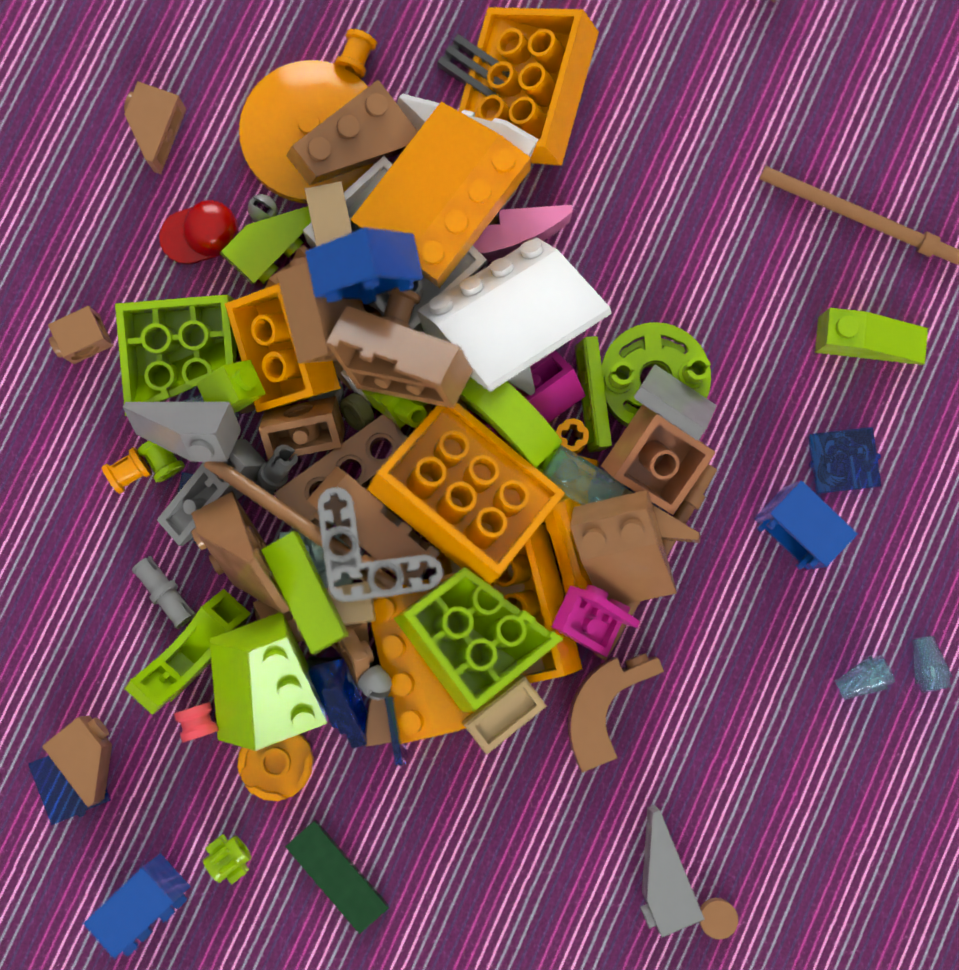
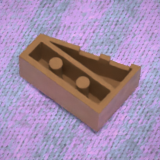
M377 80L292 145L286 156L306 182L312 185L351 172L354 169L372 163L375 164L383 156L390 158L401 154L418 131L381 82Z

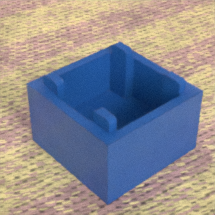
M365 227L305 251L314 296L326 298L327 302L331 303L341 299L362 300L363 304L369 305L377 301V295L397 288L401 292L411 290L414 287V282L423 279L413 233Z
M802 480L783 487L754 518L759 524L756 529L759 532L765 529L798 561L795 566L799 570L803 567L807 570L827 567L858 535Z
M160 853L135 873L82 924L113 959L121 952L126 956H130L139 947L135 939L138 938L141 942H144L153 933L149 926L156 919L160 918L163 922H166L175 913V909H179L187 901L184 893L191 886Z

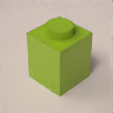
M251 360L223 365L197 383L204 402H230L234 413L241 411L266 394Z

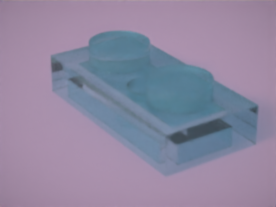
M560 445L542 473L565 492L564 495L581 505L621 496L626 489L625 485L615 480L610 474Z

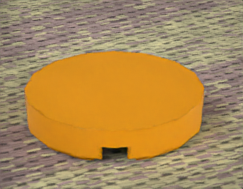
M302 734L257 751L241 747L237 768L242 781L245 783V787L251 794L263 800L281 801L294 796L305 787L313 771L314 757L310 743Z

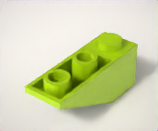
M308 206L246 225L220 254L251 284H254L258 279L264 284L278 269L274 262L283 253L289 258L303 244L299 236L303 233V229L311 223Z

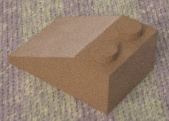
M648 490L573 507L570 527L580 559L592 585L609 594L608 601L613 599L623 604H630L677 594Z
M233 492L192 512L196 527L191 530L192 536L201 550L207 548L210 551L209 559L218 575L225 573L235 587L282 614L288 612L290 609L261 549L267 547L266 543Z

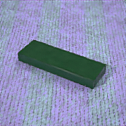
M316 819L285 846L359 934L389 908L387 902Z

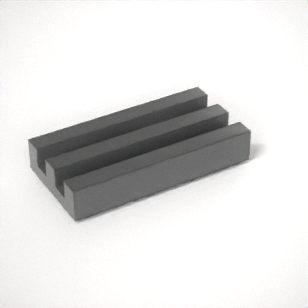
M457 34L454 38V43L446 49V54L438 60V68L463 85H466V83L472 85L474 90L486 97L489 95L499 96L450 62L453 58L469 70L476 71L478 76L486 80L488 71L458 50L461 49L471 57H474V55L478 56L482 62L490 66L499 62ZM502 71V74L509 77L510 72ZM495 76L494 84L504 83V81Z

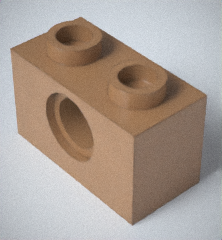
M336 396L265 410L258 427L268 461L271 459L275 449L280 445H287L295 450L291 457L295 454L301 456L341 448L345 434V426Z

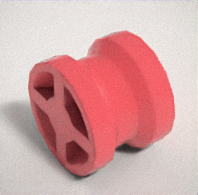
M211 702L173 713L175 721L179 722L182 727L180 734L182 743L219 731L217 724L212 721L210 716L212 711Z

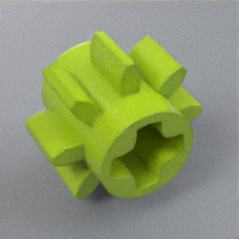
M222 834L205 848L210 855L203 859V863L210 876L216 882L220 883L227 878L230 884H233L249 871L245 863L252 857L248 848L238 836L235 835L227 840L226 836Z

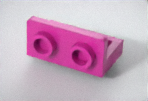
M570 585L552 628L594 653L607 657L622 623L637 628L640 621L628 614L631 609L629 606L613 599L608 601L609 594L592 585H587L586 590Z

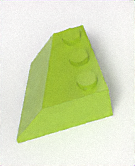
M214 295L115 304L124 404L125 402H162L197 387V383L221 366L236 363L237 344L225 307V303L235 299L229 295Z
M465 567L393 618L462 712L476 711L563 640L557 633L549 631L535 621L536 618L525 610L521 611L503 598V594Z
M279 612L210 638L216 724L219 729L217 737L219 741L257 751L328 724L323 696L284 614Z

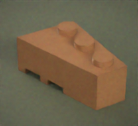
M348 305L326 341V344L356 388L454 408L473 372L460 346Z
M338 466L333 469L307 500L316 508L312 516L319 521L318 499L326 489L332 487L346 490L351 495L354 504L359 548L362 547L370 554L369 557L375 561L417 555H430L436 558L440 554L439 551L412 531V528L396 517L384 504ZM331 496L330 503L324 505V509L332 511L334 524L337 527L350 528L349 520L341 523L340 512L342 508L347 507L346 502H339L338 496ZM326 523L325 526L330 529L334 524ZM342 534L339 538L352 549L351 539L347 535ZM421 562L420 568L412 572H406L407 564L399 565L403 573V583L410 587L408 579L419 578L427 569L425 562ZM386 567L380 568L384 572H386V570L388 569L391 573H393L396 576L395 572L392 569Z

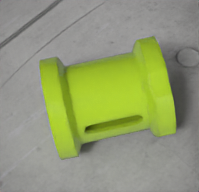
M150 441L145 442L137 449L139 456H144L154 471L153 479L156 483L173 477L185 468L183 461H178L173 452Z

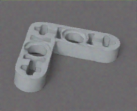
M338 487L326 489L318 499V515L326 576L330 594L340 602H354L425 592L433 589L440 583L443 573L441 564L430 555L361 563L354 504L351 495L346 490ZM331 496H338L339 502H346L347 507L342 508L340 512L341 523L349 520L350 528L338 526L328 531L326 530V523L334 524L332 511L324 509V505L330 503ZM345 534L351 539L352 549L347 555L337 556L331 552L329 542L334 535ZM421 562H425L428 569L435 570V575L429 578V584H423L422 579L417 577L408 579L410 587H402L403 573L399 565L407 564L406 572H412L420 568ZM383 567L392 569L397 577L395 586L388 590L378 588L374 582L375 572ZM360 570H369L367 582L371 593L363 594L364 585L352 587L350 595H343L342 589H335L334 582L340 581L341 574L348 573L349 578L355 580L362 579Z

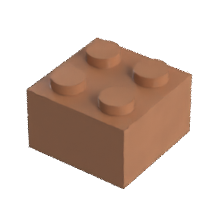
M642 404L601 466L615 480L633 491L648 490L651 502L673 515L716 452Z

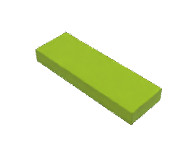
M598 336L585 337L574 348L579 382L586 395L581 399L584 425L589 430L587 448L589 452H597L611 447L612 441Z
M293 531L261 549L311 654H316L347 637L349 634L299 532Z

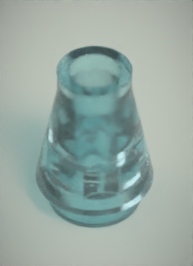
M935 636L912 640L914 647L915 684H919L921 693L950 688L949 678L953 676L936 643Z
M870 655L834 681L843 699L847 700L856 696L888 690L887 685L894 683L895 679L882 655L874 658Z

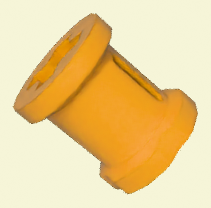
M348 29L345 35L347 43L342 55L336 58L334 64L346 68L359 78H363L366 73L364 65L370 51L375 50L377 41L364 31Z
M575 418L565 420L556 430L557 435L563 441L560 445L566 453L575 455L580 453L589 439L588 428L584 426L581 420ZM568 429L574 430V435L580 437V440H576L573 446L567 445L568 440L561 437V435H566Z
M134 447L129 450L127 456L112 465L105 464L101 467L107 480L118 494L123 493L125 486L138 478L152 475L144 458L139 456L137 449Z

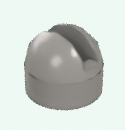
M259 194L249 201L248 213L253 222L277 216L278 208L270 196ZM261 203L269 208L270 212L267 214L255 205Z
M379 665L369 668L358 681V688L365 696L372 700L386 698L392 687V680L389 674Z

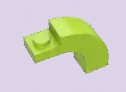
M469 377L460 395L467 408L486 421L518 454L549 478L569 458L560 445L563 441L554 429L507 381L489 392Z
M222 589L199 609L187 628L158 658L128 682L125 690L152 715L155 714L169 700L172 702L211 663L210 638L242 627L251 613L225 589Z

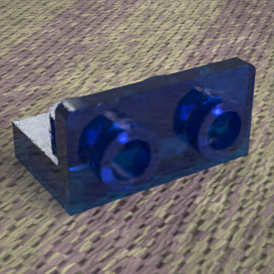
M344 658L309 667L308 674L332 727L338 728L341 735L346 734L352 749L367 745L366 724L368 712Z

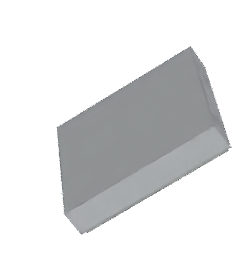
M657 365L653 366L634 396L637 401L696 440H699L706 431L717 407L716 404Z

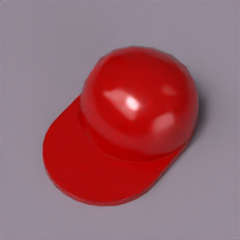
M215 200L201 201L191 208L173 213L164 221L159 233L160 245L164 253L171 260L180 264H193L221 255L220 252L239 233L238 222L233 212L223 203Z

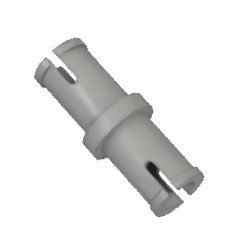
M152 556L142 559L132 568V572L151 594L149 597L154 605L159 604L176 629L183 627L194 618L196 613L192 611L178 593V585L174 580H168L154 562Z

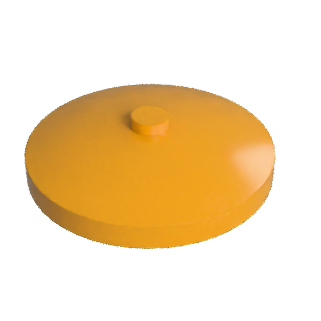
M318 60L289 63L265 76L249 94L243 106L239 123V138L242 152L256 178L271 192L297 203L308 204L304 188L341 181L343 191L345 192L374 164L372 163L354 169L351 172L309 185L286 155L292 145L359 95L368 86L346 68L337 66L334 63Z

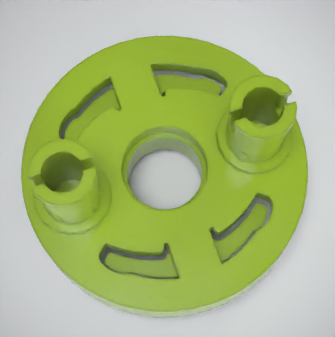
M651 322L626 330L609 346L601 363L607 409L615 419L626 427L639 409L628 403L623 405V403L628 401L634 406L641 407L642 403L637 401L634 396L642 385L640 375L645 368L657 365L705 398L709 395L711 364L701 345L689 333L674 325ZM661 336H662V337L669 338V339H672V340H674V341L677 342V343L683 344V345L686 347V349H687V353L684 354V352H685L686 350H685V348H684L682 345L676 344V343H674V342H672V341H670V340H667V339H663V338H661ZM643 337V339H641V340H639V341H636L635 343L631 344L629 347H625V346L629 345L631 342H633V341H635V340H637V339Z

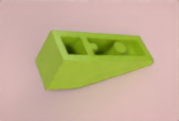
M829 308L818 317L815 353L923 365L926 359L928 328L870 312Z

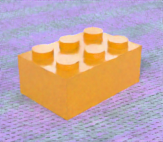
M279 283L225 303L241 361L251 360L266 393L254 401L257 412L282 407L341 389L333 361L298 364Z

